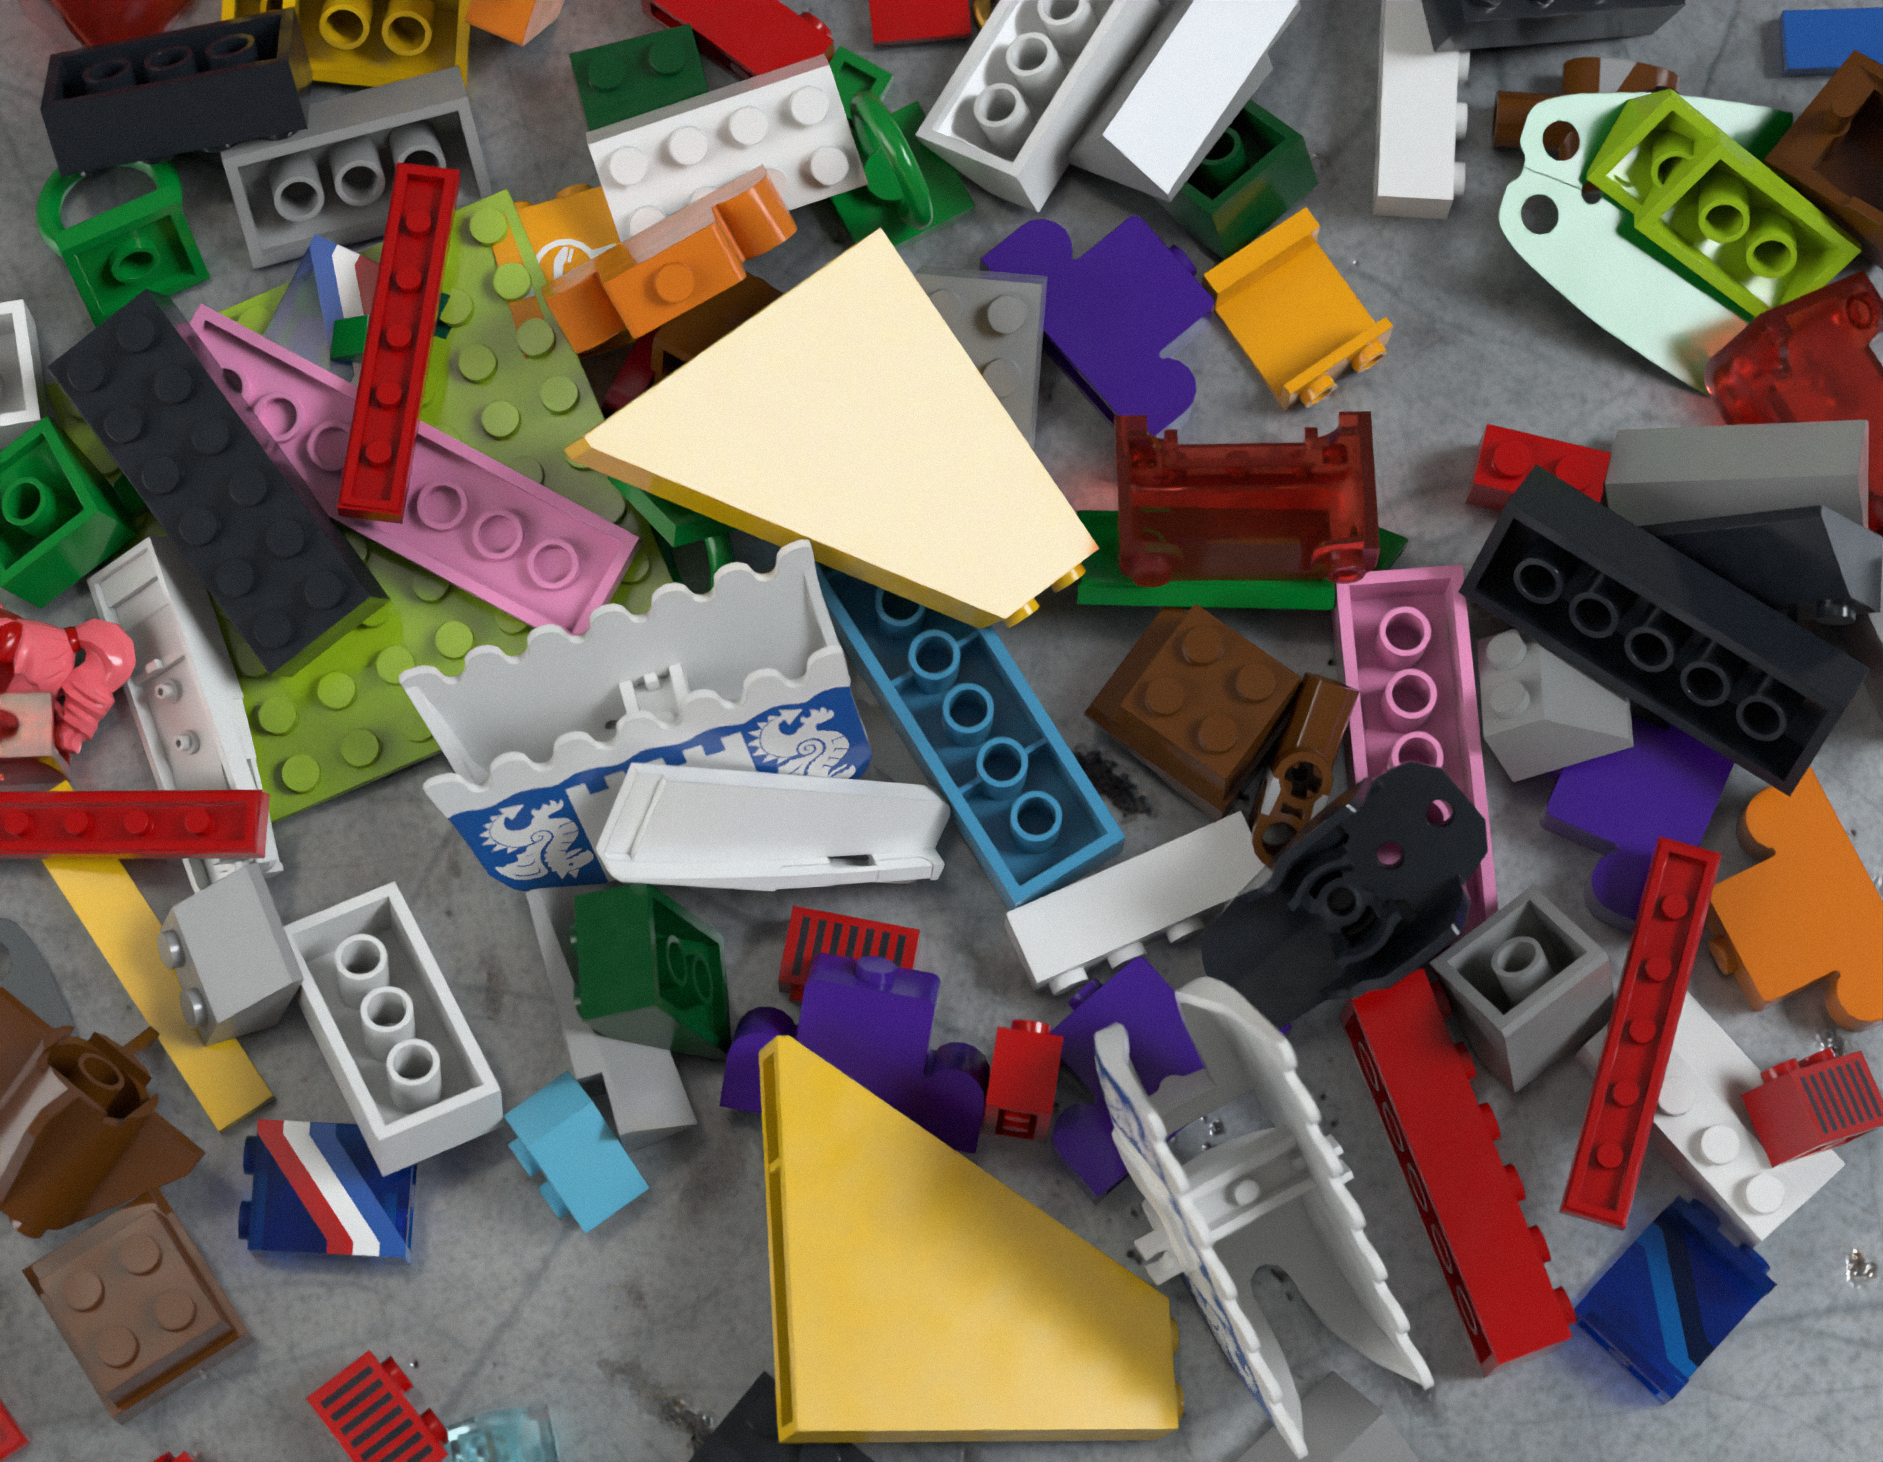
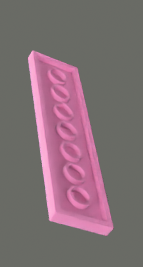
M200 303L189 324L306 482L326 513L334 521L533 628L554 624L561 626L569 635H581L589 629V616L594 609L609 604L643 543L640 537L421 420L403 523L338 516L337 503L358 387Z

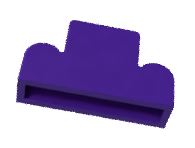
M1135 215L1127 218L1078 259L1072 258V241L1063 227L1056 222L1046 219L1031 220L1020 226L980 259V270L1048 276L1042 349L1138 458L1143 461L1180 431L1190 419L1197 391L1195 378L1186 365L1179 360L1171 359V357L1209 327L1214 308V299L1194 277L1197 274V270L1185 252L1176 245L1168 248L1139 216Z
M1631 715L1634 747L1545 773V775L1556 779L1539 818L1541 827L1605 856L1600 859L1585 881L1583 890L1585 905L1593 917L1629 935L1632 934L1657 838L1661 836L1699 847L1734 765V762L1659 716L1657 717L1656 726Z
M819 953L812 960L805 984L799 1025H796L787 1013L774 1007H757L749 1010L740 1018L727 1055L719 1106L762 1114L759 1051L776 1036H790L952 1149L976 1154L990 1080V1065L981 1051L975 1046L964 1042H950L939 1046L938 1050L930 1048L941 980L936 974L896 967L892 961L878 956H864L859 959Z
M1142 957L1134 958L1104 985L1097 978L1086 984L1067 1003L1073 1009V1012L1053 1028L1050 1033L1051 1035L1064 1036L1059 1068L1089 1101L1071 1105L1057 1118L1051 1139L1052 1152L1059 1165L1095 1206L1130 1176L1112 1137L1114 1125L1096 1069L1095 1033L1116 1022L1124 1026L1128 1035L1130 1060L1148 1097L1159 1090L1160 1083L1164 1078L1170 1075L1186 1076L1204 1068L1180 1015L1175 991L1152 965ZM1289 1023L1278 1031L1287 1038L1293 1026ZM1186 1126L1169 1134L1167 1138L1164 1139L1165 1143L1167 1144Z

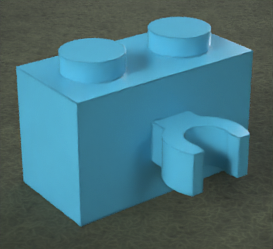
M568 1070L503 1115L518 1137L508 1144L515 1157L530 1177L541 1171L547 1180L537 1188L559 1220L570 1213L585 1234L650 1189L593 1101Z

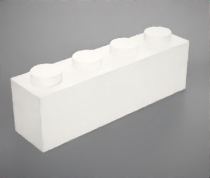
M1381 0L1372 215L1447 220L1453 199L1462 200L1465 188V162H1455V140H1465L1468 106L1467 103L1457 102V81H1467L1470 49L1434 52L1421 0Z
M1242 812L1234 813L1005 913L1004 926L1035 994L1048 988L1051 989L1053 996L1064 994L1086 983L1089 980L1086 975L1087 971L1108 962L1112 970L1123 968L1134 958H1144L1147 955L1144 946L1168 937L1171 945L1203 932L1206 929L1203 921L1220 914L1265 866L1254 853L1251 841L1252 833Z

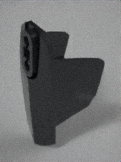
M1409 760L1382 772L1372 779L1364 778L1315 815L1235 896L1200 937L1202 962L1206 976L1222 981L1236 990L1277 1030L1306 1014L1324 1001L1345 998L1355 999L1368 991L1392 987L1439 953L1462 931L1471 902L1466 883L1488 852L1485 818L1439 766ZM1435 800L1447 801L1451 805L1449 818L1443 822L1437 823L1432 821L1429 823L1426 817L1427 808L1430 803ZM1386 842L1398 843L1401 846V856L1394 864H1383L1377 858L1378 848Z

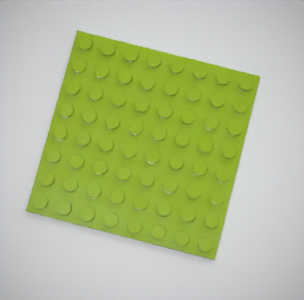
M505 189L455 211L420 420L640 537L643 543L609 604L623 605L630 614H644L652 607V594L656 589L674 582L649 522L614 487L607 479L608 475L570 460L563 450L604 421L605 418L578 354L572 350L542 298L541 287L546 285L547 281L522 225L508 189ZM510 225L524 266L519 263L510 262L498 268L492 246L501 243L506 238ZM383 242L362 250L358 254L379 263ZM314 271L218 312L329 371L332 365L329 359L330 351ZM531 288H533L544 320L538 318L529 319L523 322L516 331L508 301L516 302L524 299L530 293ZM523 353L530 358L525 359ZM58 382L45 386L63 431L109 483L113 485L123 473ZM151 510L132 521L139 534L112 554L114 560L149 536L168 535ZM334 521L391 600L293 677L270 675L207 589L244 696L242 700L256 753V762L263 791L270 795L269 814L272 825L443 752L400 684L399 675L404 670L428 665L436 667L444 676H457L465 669V656L470 650L478 646H497L509 656H517L524 653L527 649V636L535 628Z

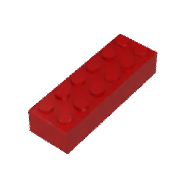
M1421 968L1413 971L1390 988L1368 991L1355 999L1348 998L1339 1019L1483 1377L1486 1378L1559 1349L1573 1337L1569 1326L1576 1323V1317L1566 1291L1562 1286L1553 1289L1544 1267L1545 1263L1551 1262V1255L1542 1231L1537 1224L1528 1227L1520 1208L1519 1202L1526 1200L1520 1176L1512 1163L1503 1166L1494 1141L1501 1139V1132L1494 1112L1488 1102L1478 1104L1469 1080L1476 1078V1070L1470 1053L1463 1041L1456 1044L1453 1043L1445 1023L1446 1019L1452 1017L1447 996L1439 981L1429 984L1425 971Z

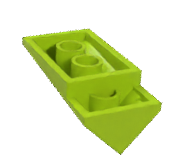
M1671 88L1629 99L1587 171V180L1634 214V227L1775 332L1785 325L1862 251L1861 243Z

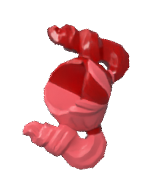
M0 603V713L8 718H29L50 708L60 696L64 695L66 700L60 715L63 721L56 733V738L59 745L66 752L79 754L82 743L92 740L98 728V722L105 717L113 706L115 700L112 694L122 687L133 673L136 666L134 641L120 624L93 618L76 626L60 628L41 621L23 619L5 610ZM84 650L87 653L85 661L80 666L75 667L76 653Z

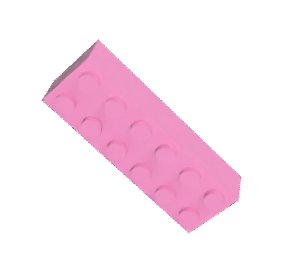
M1463 564L1335 574L1334 610H1330L1337 681L1360 691L1343 737L1348 789L1366 777L1372 779L1382 772L1406 761H1417L1441 767L1486 820L1488 852L1466 883L1471 902L1463 929L1451 943L1428 961L1437 958L1499 911L1466 597L1458 593L1464 582ZM1435 800L1430 803L1427 808L1426 817L1428 822L1439 823L1447 820L1451 814V805L1445 800ZM1386 842L1377 850V858L1383 864H1394L1401 856V846L1398 843Z

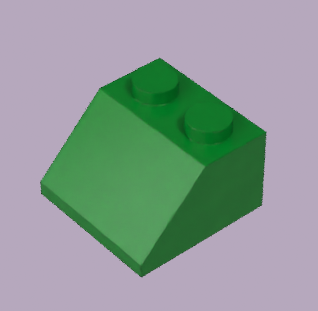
M45 416L0 451V587L42 609L139 534L113 486L56 421L49 416Z

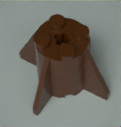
M1 987L0 1211L9 1216V1221L16 1231L29 1238H41L47 1230H60L186 1177L195 1169L206 1152L154 1110L159 1102L158 1093L150 1098L145 1088L152 1077L140 1061L149 1051L160 1033L150 1026L125 1046H121L109 1037L94 1031L87 1041L80 1037L70 1036L76 1026L64 1025L55 1029L52 1028L11 993Z

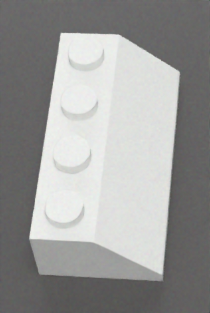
M1000 0L915 136L919 142L988 193L1039 213L1069 165L1067 154L1148 38L1164 12L1158 0Z
M1687 991L1648 1140L1750 1251L1811 1198L1846 1164L1830 1149L1772 1168L1741 1097L1742 1094L1764 1084L1760 1076L1761 1071ZM1608 1024L1584 1044L1574 1056L1593 1079Z

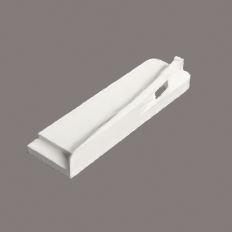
M169 535L149 536L86 580L100 620L120 624L134 641L136 666L130 679L123 685L158 790H263L256 762V753L242 700L244 696L207 589ZM269 812L265 858L182 859L195 894L245 865L258 862L264 879L273 878L284 871L283 864L279 861Z
M631 762L597 844L596 851L611 876L622 882L759 891L867 882L908 884L917 879H939L945 863L935 848L950 817L951 810L940 790L931 785ZM865 854L869 857V859L865 860L828 858Z

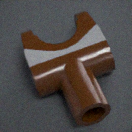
M1602 57L1570 59L1563 64L1562 95L1497 90L1492 117V146L1521 148L1520 138L1526 117L1537 103L1558 96L1584 93H1655L1670 88L1680 95V77L1666 68L1627 59ZM1556 121L1546 127L1542 142L1545 150L1559 151L1558 160L1565 161L1571 159L1579 149L1580 139L1578 132L1571 124L1565 121ZM1588 182L1582 187L1581 193L1601 195V190L1593 183Z
M1304 673L1281 741L1274 747L1269 756L1248 817L1247 825L1252 833L1251 841L1254 853L1265 865L1315 815L1325 808L1332 788L1333 778L1331 771L1360 692L1356 688L1318 674ZM1299 765L1305 766L1308 770L1307 777L1302 776L1301 780H1296L1292 775L1293 768L1298 769ZM1283 822L1294 826L1293 834L1284 843L1277 845L1269 844L1262 839L1264 832L1272 824Z

